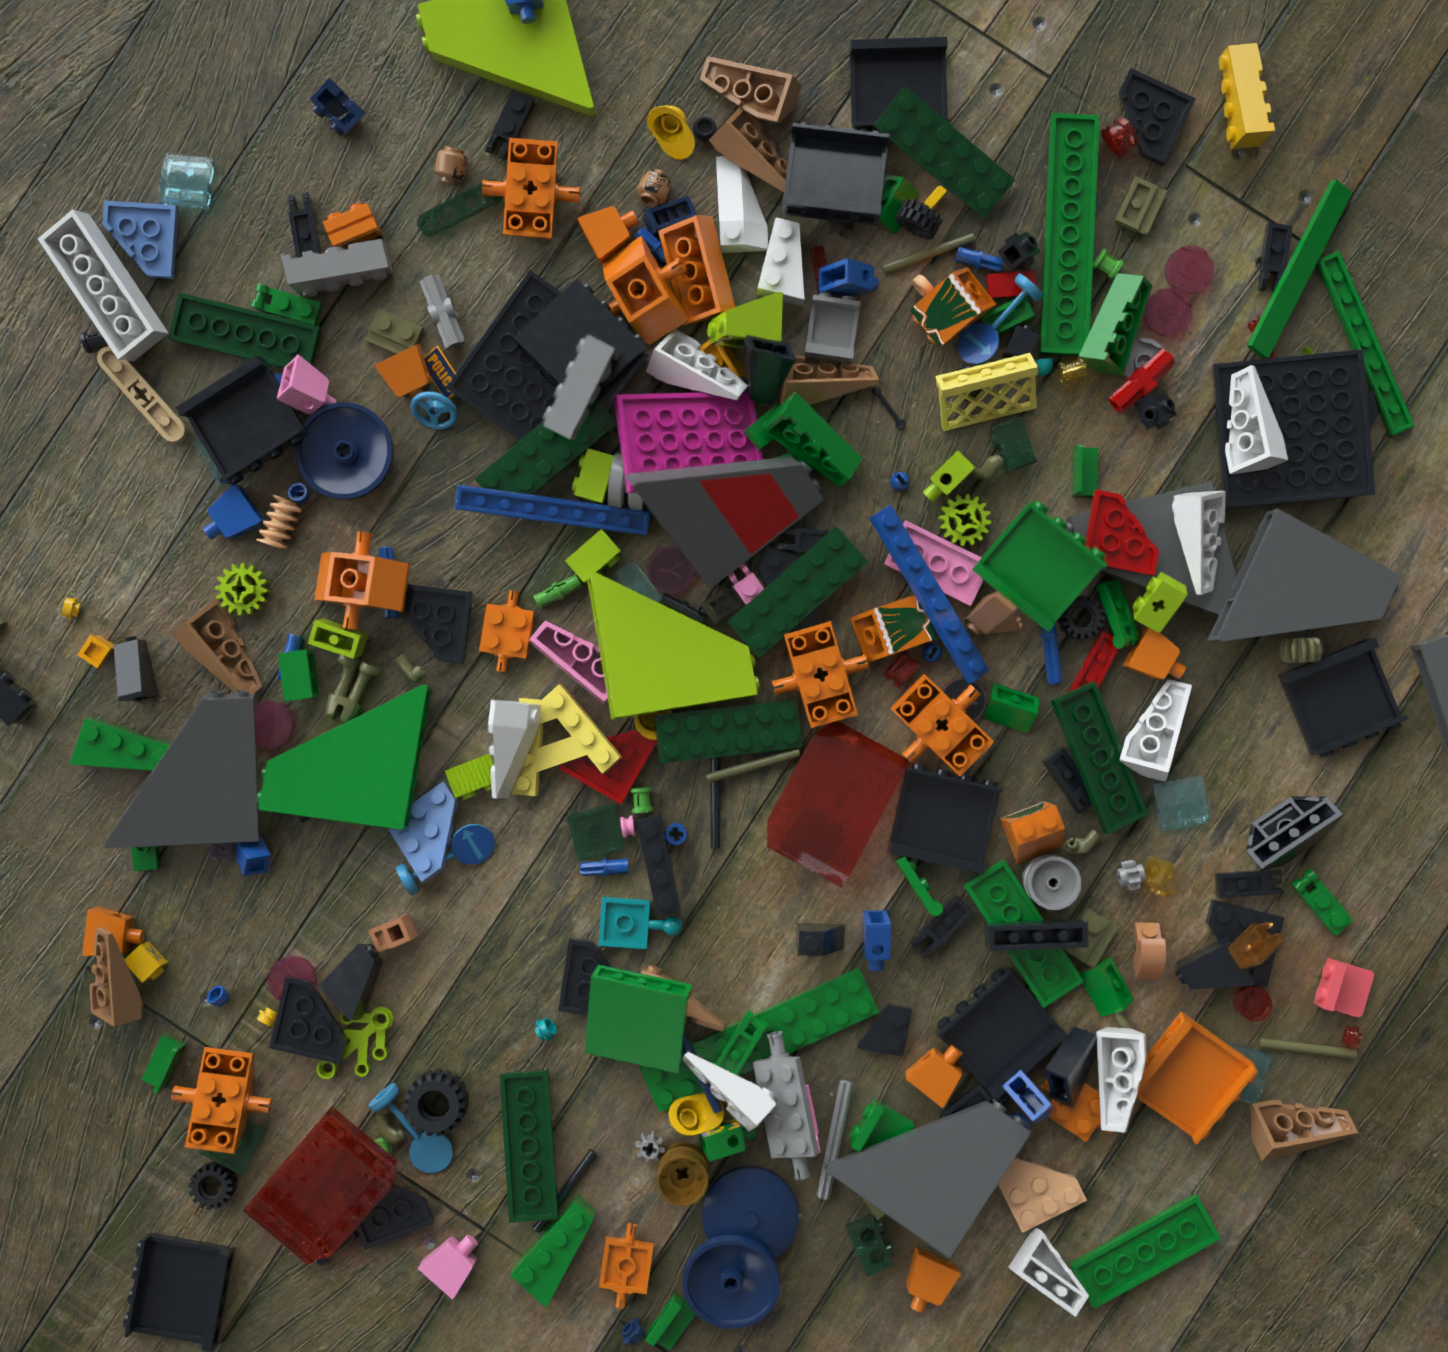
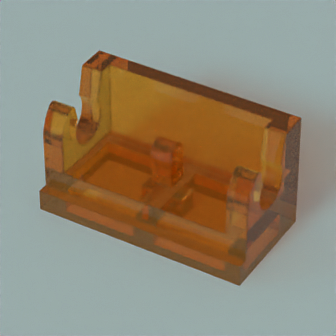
M1265 922L1258 925L1252 923L1228 947L1229 952L1240 969L1262 964L1285 940L1282 933L1271 935L1267 932V929L1274 925L1273 923Z

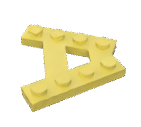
M563 684L556 686L542 700L519 698V702L541 705L542 718L513 786L512 794L538 796L540 771L588 755L601 773H606L622 758L620 753ZM558 719L571 737L542 747L543 723Z

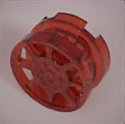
M1117 117L1112 125H1107L1101 130L1104 143L1118 157H1122L1128 152V149L1138 144L1136 131L1123 117Z
M906 650L900 654L884 674L886 679L894 681V685L897 688L903 685L902 682H906L920 664L918 660L911 659L909 657L910 654Z
M1241 986L1233 995V1006L1239 1015L1250 1021L1257 1022L1264 1020L1271 1013L1272 999L1265 990L1258 986Z

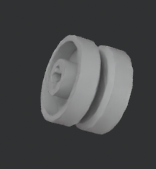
M622 454L614 455L609 474L608 506L621 508L626 499L627 488ZM628 493L629 508L643 511L645 503L638 493Z
M1042 854L1032 858L1026 864L1022 873V886L1029 898L1039 906L1048 910H1060L1070 906L1077 899L1081 890V877L1078 869L1070 861L1055 854ZM1051 878H1054V881H1051V886H1050V885H1049V880H1050Z

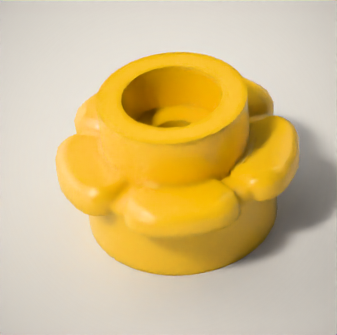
M66 597L61 616L68 617V620H71L73 616L78 617L81 603H77V598Z
M266 1008L265 1011L259 1010L260 1014L257 1020L274 1028L277 1013L269 1008Z

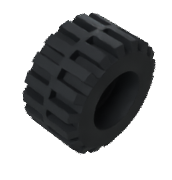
M436 1069L434 1072L432 1070L426 1071L424 1075L421 1074L407 1091L405 1095L406 1101L403 1103V1109H407L405 1117L406 1119H411L410 1126L416 1125L418 1127L417 1132L420 1134L424 1130L427 1131L426 1136H432L433 1133H436V1137L442 1136L444 1132L449 1133L454 1127L456 1128L465 1115L469 1101H467L469 1094L468 1091L464 1090L466 1087L465 1083L458 1081L460 1077L457 1074L455 1077L450 1075L452 1071L446 1070L445 1073L442 1072V1069ZM428 1091L443 1093L449 1101L448 1112L436 1114L428 1110L424 1103V1094Z

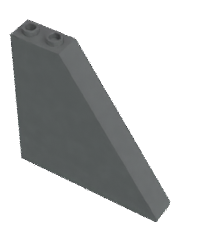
M1212 481L1126 502L1125 504L1131 513L1136 516L1152 544L1154 543L1159 550L1155 576L1103 567L1099 573L1147 591L1146 587L1153 577L1156 578L1160 572H1163L1186 585L1188 595L1182 602V605L1218 618L1236 579L1223 523H1219L1217 537H1221V544L1217 546L1214 554L1218 563L1213 591L1196 595L1172 510L1175 495L1214 491ZM1090 511L1066 518V523L1068 524L1066 528L1073 534L1077 531L1085 537Z
M1279 509L1268 511L1261 522L1207 641L1216 643L1382 619L1389 610L1388 604L1392 596L1399 588L1398 582L1401 575Z
M248 690L233 691L234 694H223V691H209L208 695L202 697L104 843L105 848L259 841V805L256 802L258 795L255 694H249Z
M984 1101L864 1148L860 1152L857 1151L831 1161L824 1168L826 1172L950 1259L1031 1132L1025 1128L1028 1123L1016 1115L1013 1119L1006 1115L1007 1109L998 1102L994 1101L991 1104L988 1101Z

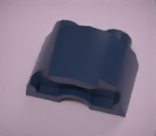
M328 78L309 98L314 104L311 109L321 119L325 116L331 122L329 126L339 136L343 133L347 134L366 113L331 78Z

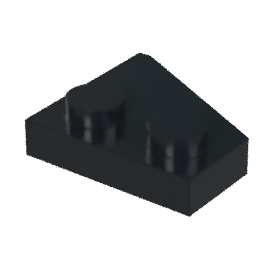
M887 1003L879 1017L870 1025L867 1033L858 1041L857 1048L903 1057L912 1008Z

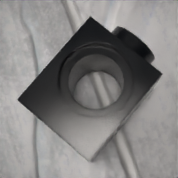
M1017 325L1010 336L1002 357L1011 358L1027 353L1031 354L1039 334L1035 333V330L1030 326Z

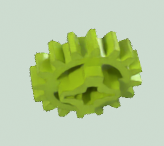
M966 494L964 499H961L960 495H956L955 502L949 499L947 501L949 507L943 506L940 509L945 514L938 517V520L943 521L939 530H946L943 537H952L951 543L953 544L958 540L960 547H963L966 541L970 546L974 545V538L979 542L983 540L980 534H987L989 531L985 526L991 524L990 520H986V516L991 514L990 511L984 512L983 510L986 503L984 502L979 505L977 503L979 497L976 496L973 500H970L969 494ZM959 505H967L965 510L953 509ZM975 511L978 512L980 521L976 519ZM966 515L968 516L967 521L969 523L963 526L961 524L962 520L959 517L962 518ZM949 519L953 521L954 530L950 527ZM967 530L975 532L970 536H962L964 531Z
M241 563L240 569L236 564L231 565L232 571L224 569L225 577L217 578L221 585L215 586V589L221 591V594H218L216 599L224 600L221 607H229V613L234 614L237 611L238 615L244 616L245 610L250 615L254 614L253 608L261 610L260 602L268 601L264 597V593H270V590L264 587V585L269 583V580L261 579L264 572H256V566L251 565L248 568L245 563ZM249 575L254 578V580L256 581L257 586H255V585L251 582V577H249ZM240 587H246V591L239 592ZM228 593L234 597V602L230 599ZM254 595H256V597L254 598V600H253L252 602H250V599H251Z

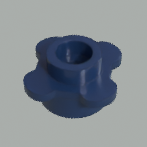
M639 1318L629 1321L623 1327L621 1336L624 1337V1345L629 1343L635 1345L643 1337L644 1328L639 1325Z

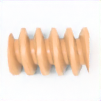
M273 495L279 502L270 503L275 512H267L266 515L272 520L263 521L268 530H260L259 533L264 536V539L256 540L276 548H287L282 539L291 538L286 533V530H294V527L289 522L298 521L293 512H301V509L296 503Z

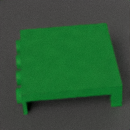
M1030 500L972 570L1049 632L1055 625L1056 620L1103 567L1107 566V561L1105 560L1106 555L1097 547H1094L1092 550L1085 544L1087 539L1077 531L1074 534L1066 528L1068 524L1059 516L1053 518L1047 513L1048 507L1042 502Z
M598 965L591 976L585 1053L593 1054L596 1057L615 1059L619 1062L634 1063L642 1067L661 1069L669 1073H679L683 1065L682 1053L688 1000L692 994L693 984Z

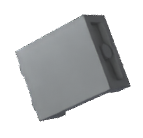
M824 292L813 295L804 356L852 363L861 301H856V298L852 296H842V299L834 298L832 294Z

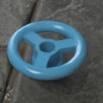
M422 392L417 394L411 401L410 408L413 416L418 422L428 428L436 430L448 429L457 421L458 412L455 405L442 394ZM418 406L427 411L430 415V420L421 415ZM450 412V419L439 423L438 417L441 413Z

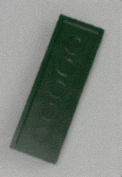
M905 85L873 125L877 131L883 134H890V142L982 219L988 216L1015 182V179Z
M179 292L167 339L247 360L254 356L264 358L268 365L284 368L297 355H300L311 365L313 364L321 328Z
M596 399L588 407L589 414L574 440L568 439L543 426L544 420L474 479L482 488L533 495L584 453L587 448L589 449L613 429L617 422L600 401Z
M835 526L728 620L727 623L756 656L760 658L783 638L785 634L791 631L867 564L868 561L842 531Z
M1088 682L1050 700L1104 834H1110L1149 815L1131 769L1120 762L1123 749L1096 682Z
M797 699L654 715L659 764L803 747Z
M549 1069L500 1073L509 1223L558 1219Z

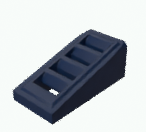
M687 195L645 210L643 221L648 231L654 237L659 236V230L696 216L697 213ZM683 205L686 216H683L679 206ZM672 209H674L677 219L674 218L671 212ZM663 213H665L666 218L668 220V222L666 223L662 216Z

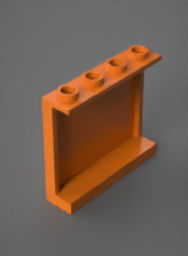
M1180 1012L1147 1053L1136 1098L1192 1136L1194 1143L1198 1145L1201 1140L1209 1136L1211 1128L1216 1121L1219 1122L1224 1118L1226 1109L1230 1104L1238 1101L1244 1087L1247 1084L1250 1085L1255 1080L1258 1070L1254 1062L1186 1014Z

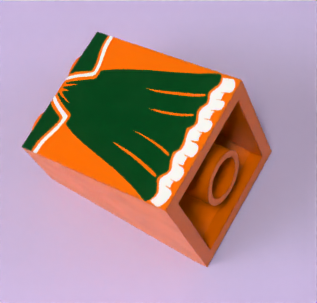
M965 267L952 272L914 305L910 311L913 314L914 321L919 326H923L928 333L927 337L930 342L940 348L952 341L997 304L969 268Z
M915 595L850 618L862 654H865L867 658L865 663L936 639L934 626Z
M1044 801L1000 818L1017 864L1063 846L1065 828L1058 809L1054 804Z

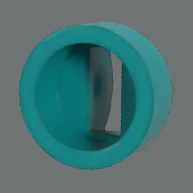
M1053 358L1034 360L1038 367V375L1044 376L1051 372Z

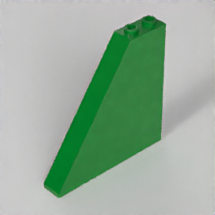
M421 685L268 760L266 767H263L261 772L263 785L262 791H259L257 795L258 810L408 831L432 689L428 685Z

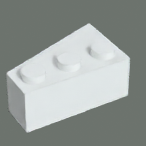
M776 217L757 288V295L768 296L777 292H783L784 302L803 306L805 299L799 223Z
M1034 1227L1008 1268L1076 1317L1089 1295L1072 1271L1066 1266L1059 1253L1048 1241L1043 1231Z

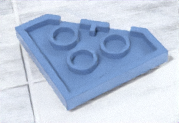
M104 201L102 225L113 235L130 257L135 260L144 273L150 278L174 279L179 208L176 205Z
M444 781L412 804L408 831L388 829L423 883L429 881L445 868L447 846L450 845L454 826L452 825L454 812L457 811L458 800Z

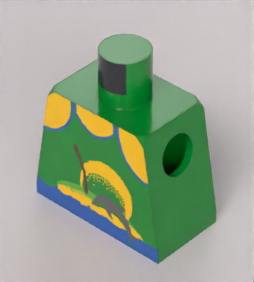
M736 1119L723 1121L715 1129L699 1134L702 1151L709 1162L746 1150L744 1141L757 1138L755 1128L748 1132L743 1126H740Z

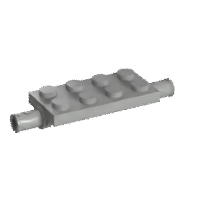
M777 1031L767 1034L771 1050L770 1058L757 1059L753 1062L757 1086L761 1089L766 1088L774 1096L773 1101L776 1103L772 1110L764 1117L771 1158H791L795 1179L803 1180L811 1176L806 1157H815L819 1152L800 1057H790L789 1053L785 1051L782 1031H779L778 1034Z

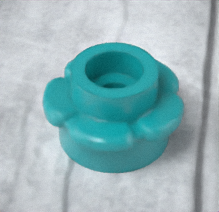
M549 1018L536 1021V1035L541 1040L551 1041L557 1033V1028L553 1021Z

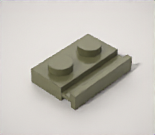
M1136 176L1131 183L1114 223L1131 231H1137L1145 237L1152 226L1167 190L1157 188L1158 186Z
M378 308L369 328V333L364 340L393 354H398L417 345L424 329L419 325Z
M1086 908L1080 919L1088 923L1089 948L1062 949L1095 968L1117 931L1118 926Z

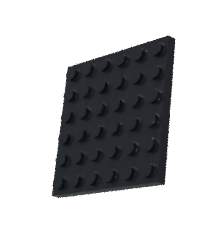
M531 270L525 275L446 387L448 391L519 441L544 421L543 416L547 408L554 405L556 400L554 394L557 389L514 343L513 337L562 293ZM645 353L643 357L639 355L600 392L597 399L608 412L615 405L614 397L624 392L648 358V354ZM573 462L564 468L562 472L566 474Z
M1363 349L1212 365L1222 491H1225V509L1375 495ZM1253 365L1283 435L1288 460L1264 470L1230 474L1225 446L1226 443H1229L1230 429H1227V422L1231 420L1232 406L1229 404L1231 375Z

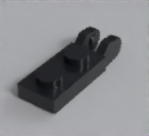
M514 90L511 91L486 145L485 152L491 154L495 150L499 139L505 142L499 152V158L506 160L509 138H519L535 102L533 99Z
M309 192L302 193L305 210L298 211L295 196L293 194L288 195L290 210L288 215L296 258L302 257V252L306 251L322 254L315 213Z
M1270 222L1266 224L1258 291L1266 290L1269 273L1276 274L1273 281V292L1277 287L1288 264L1293 226Z
M786 529L780 536H795V545L779 543L775 545V549L805 554L830 530Z
M955 894L943 906L942 913L938 916H933L922 928L923 930L912 939L910 944L916 947L929 935L933 941L921 953L924 958L928 957L938 946L941 947L974 911Z

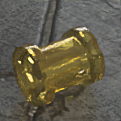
M1077 357L1076 361L1057 364V371L1062 384H1067L1068 380L1078 377L1086 378L1088 375L1087 366L1080 357Z

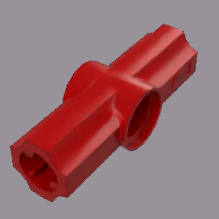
M1161 349L1146 364L1137 368L1126 379V382L1108 398L1112 408L1122 414L1140 397H1144L1158 384L1157 381L1176 364L1174 357L1169 352Z

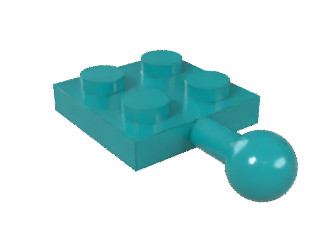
M602 896L598 946L647 949L648 929L664 930L666 934L675 936L681 932L682 922L675 916L668 917L665 921L650 920L649 899Z

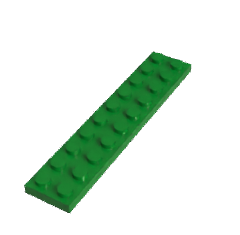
M1052 113L1050 115L1042 293L1045 296L1041 299L1039 354L1079 356L1090 332L1100 115Z
M859 967L754 1014V1017L759 1020L764 1019L769 1023L737 1076L754 1070L753 1062L757 1059L770 1058L771 1050L767 1034L777 1031V1034L779 1031L783 1032L785 1051L791 1053L879 1013ZM740 1021L725 1027L723 1032L716 1031L692 1042L691 1045L696 1055L714 1064ZM748 1024L745 1031L753 1034L755 1028ZM684 1062L679 1073H669L652 1067L640 1066L639 1068L659 1112L670 1108L673 1102L679 1098L703 1093L696 1075Z

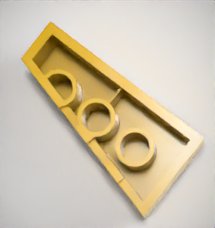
M1258 44L1231 45L1226 48L1219 58V68L1223 70L1224 77L1221 89L1226 97L1224 116L1228 118L1227 141H1230L1231 149L1259 147L1275 131L1274 122H1268V115L1271 114L1270 103H1264L1267 88L1266 83L1260 81L1259 78L1262 75L1263 68Z

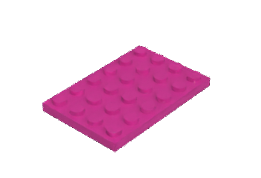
M745 391L737 400L708 393L621 394L614 397L627 494L637 493L626 479V476L631 473L763 460L762 449L758 451L743 432L757 421L755 403L750 400L748 391Z

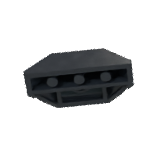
M1291 796L1251 823L1246 853L1262 871L1282 867L1322 841L1343 817V814L1328 797Z

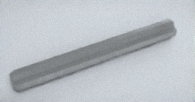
M840 1080L817 1191V1197L823 1200L830 1199L834 1177L826 1172L824 1167L827 1163L838 1159L853 1087L852 1082L848 1080Z

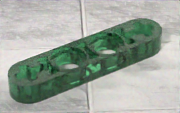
M488 179V180H486V181H497V180H495V179ZM480 183L422 213L417 219V226L423 235L435 236L497 204L503 197L483 196L486 201L482 203L478 192L481 191L482 193L484 185ZM470 196L478 200L474 208H467L465 206V200ZM449 207L456 209V216L453 219L444 218L443 213L445 209ZM437 213L439 214L440 219L443 221L442 224L439 223L437 217L435 216ZM429 219L430 222H433V228L428 229L424 227L426 225L425 220Z

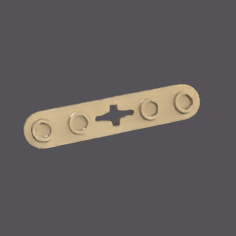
M109 346L102 348L97 356L100 367L163 438L172 443L182 442L187 437L188 430L180 417L130 361L118 360ZM135 386L143 391L147 390L145 395L151 401L150 404L141 398L138 399L140 394L135 389Z

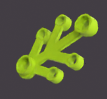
M377 1007L371 1013H364L360 1020L347 1021L343 1013L340 1015V1021L345 1025L353 1022L369 1023L363 1030L342 1029L348 1040H351L346 1044L343 1060L358 1047L357 1065L354 1070L359 1077L366 1076L371 1070V1066L368 1063L369 1036L375 1031L376 1047L372 1052L374 1059L381 1061L388 1055V1048L385 1046L386 1030L392 1026L394 1015L387 1007ZM380 1014L386 1017L385 1022L379 1021L378 1016ZM377 1049H382L384 1056L377 1055ZM321 1061L317 1065V1074L323 1079H330L337 1073L339 1064ZM326 1063L332 1065V1071L325 1069ZM359 1065L366 1067L365 1073L360 1072Z

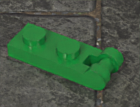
M257 283L255 288L257 293L255 300L251 301V308L317 326L323 307L321 302ZM266 296L272 297L270 305L264 303Z
M1119 579L1097 585L1099 597L1114 633V646L1121 649L1137 645L1140 637Z
M902 855L895 858V862L926 910L933 916L940 915L943 907L936 899H932L928 891L931 888L924 877L919 879L914 872L918 868L910 857L906 859Z
M1309 868L1303 873L1304 876L1300 880L1296 879L1292 882L1291 886L1328 931L1336 936L1354 920L1319 880L1317 874ZM1312 884L1313 888L1308 892L1306 887Z
M747 1010L714 1065L738 1075L769 1022L764 1019L759 1020L753 1016V1012ZM748 1024L755 1028L753 1034L745 1031Z

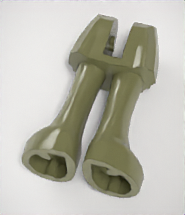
M338 654L337 660L343 665V673L334 694L330 693L328 696L325 717L334 720L341 706H344L340 717V723L344 724L356 717L362 707L359 700L366 684L373 676H378L382 668L369 661L361 662L362 659L359 657L352 659ZM359 667L360 672L357 681L348 697L346 695L350 683Z

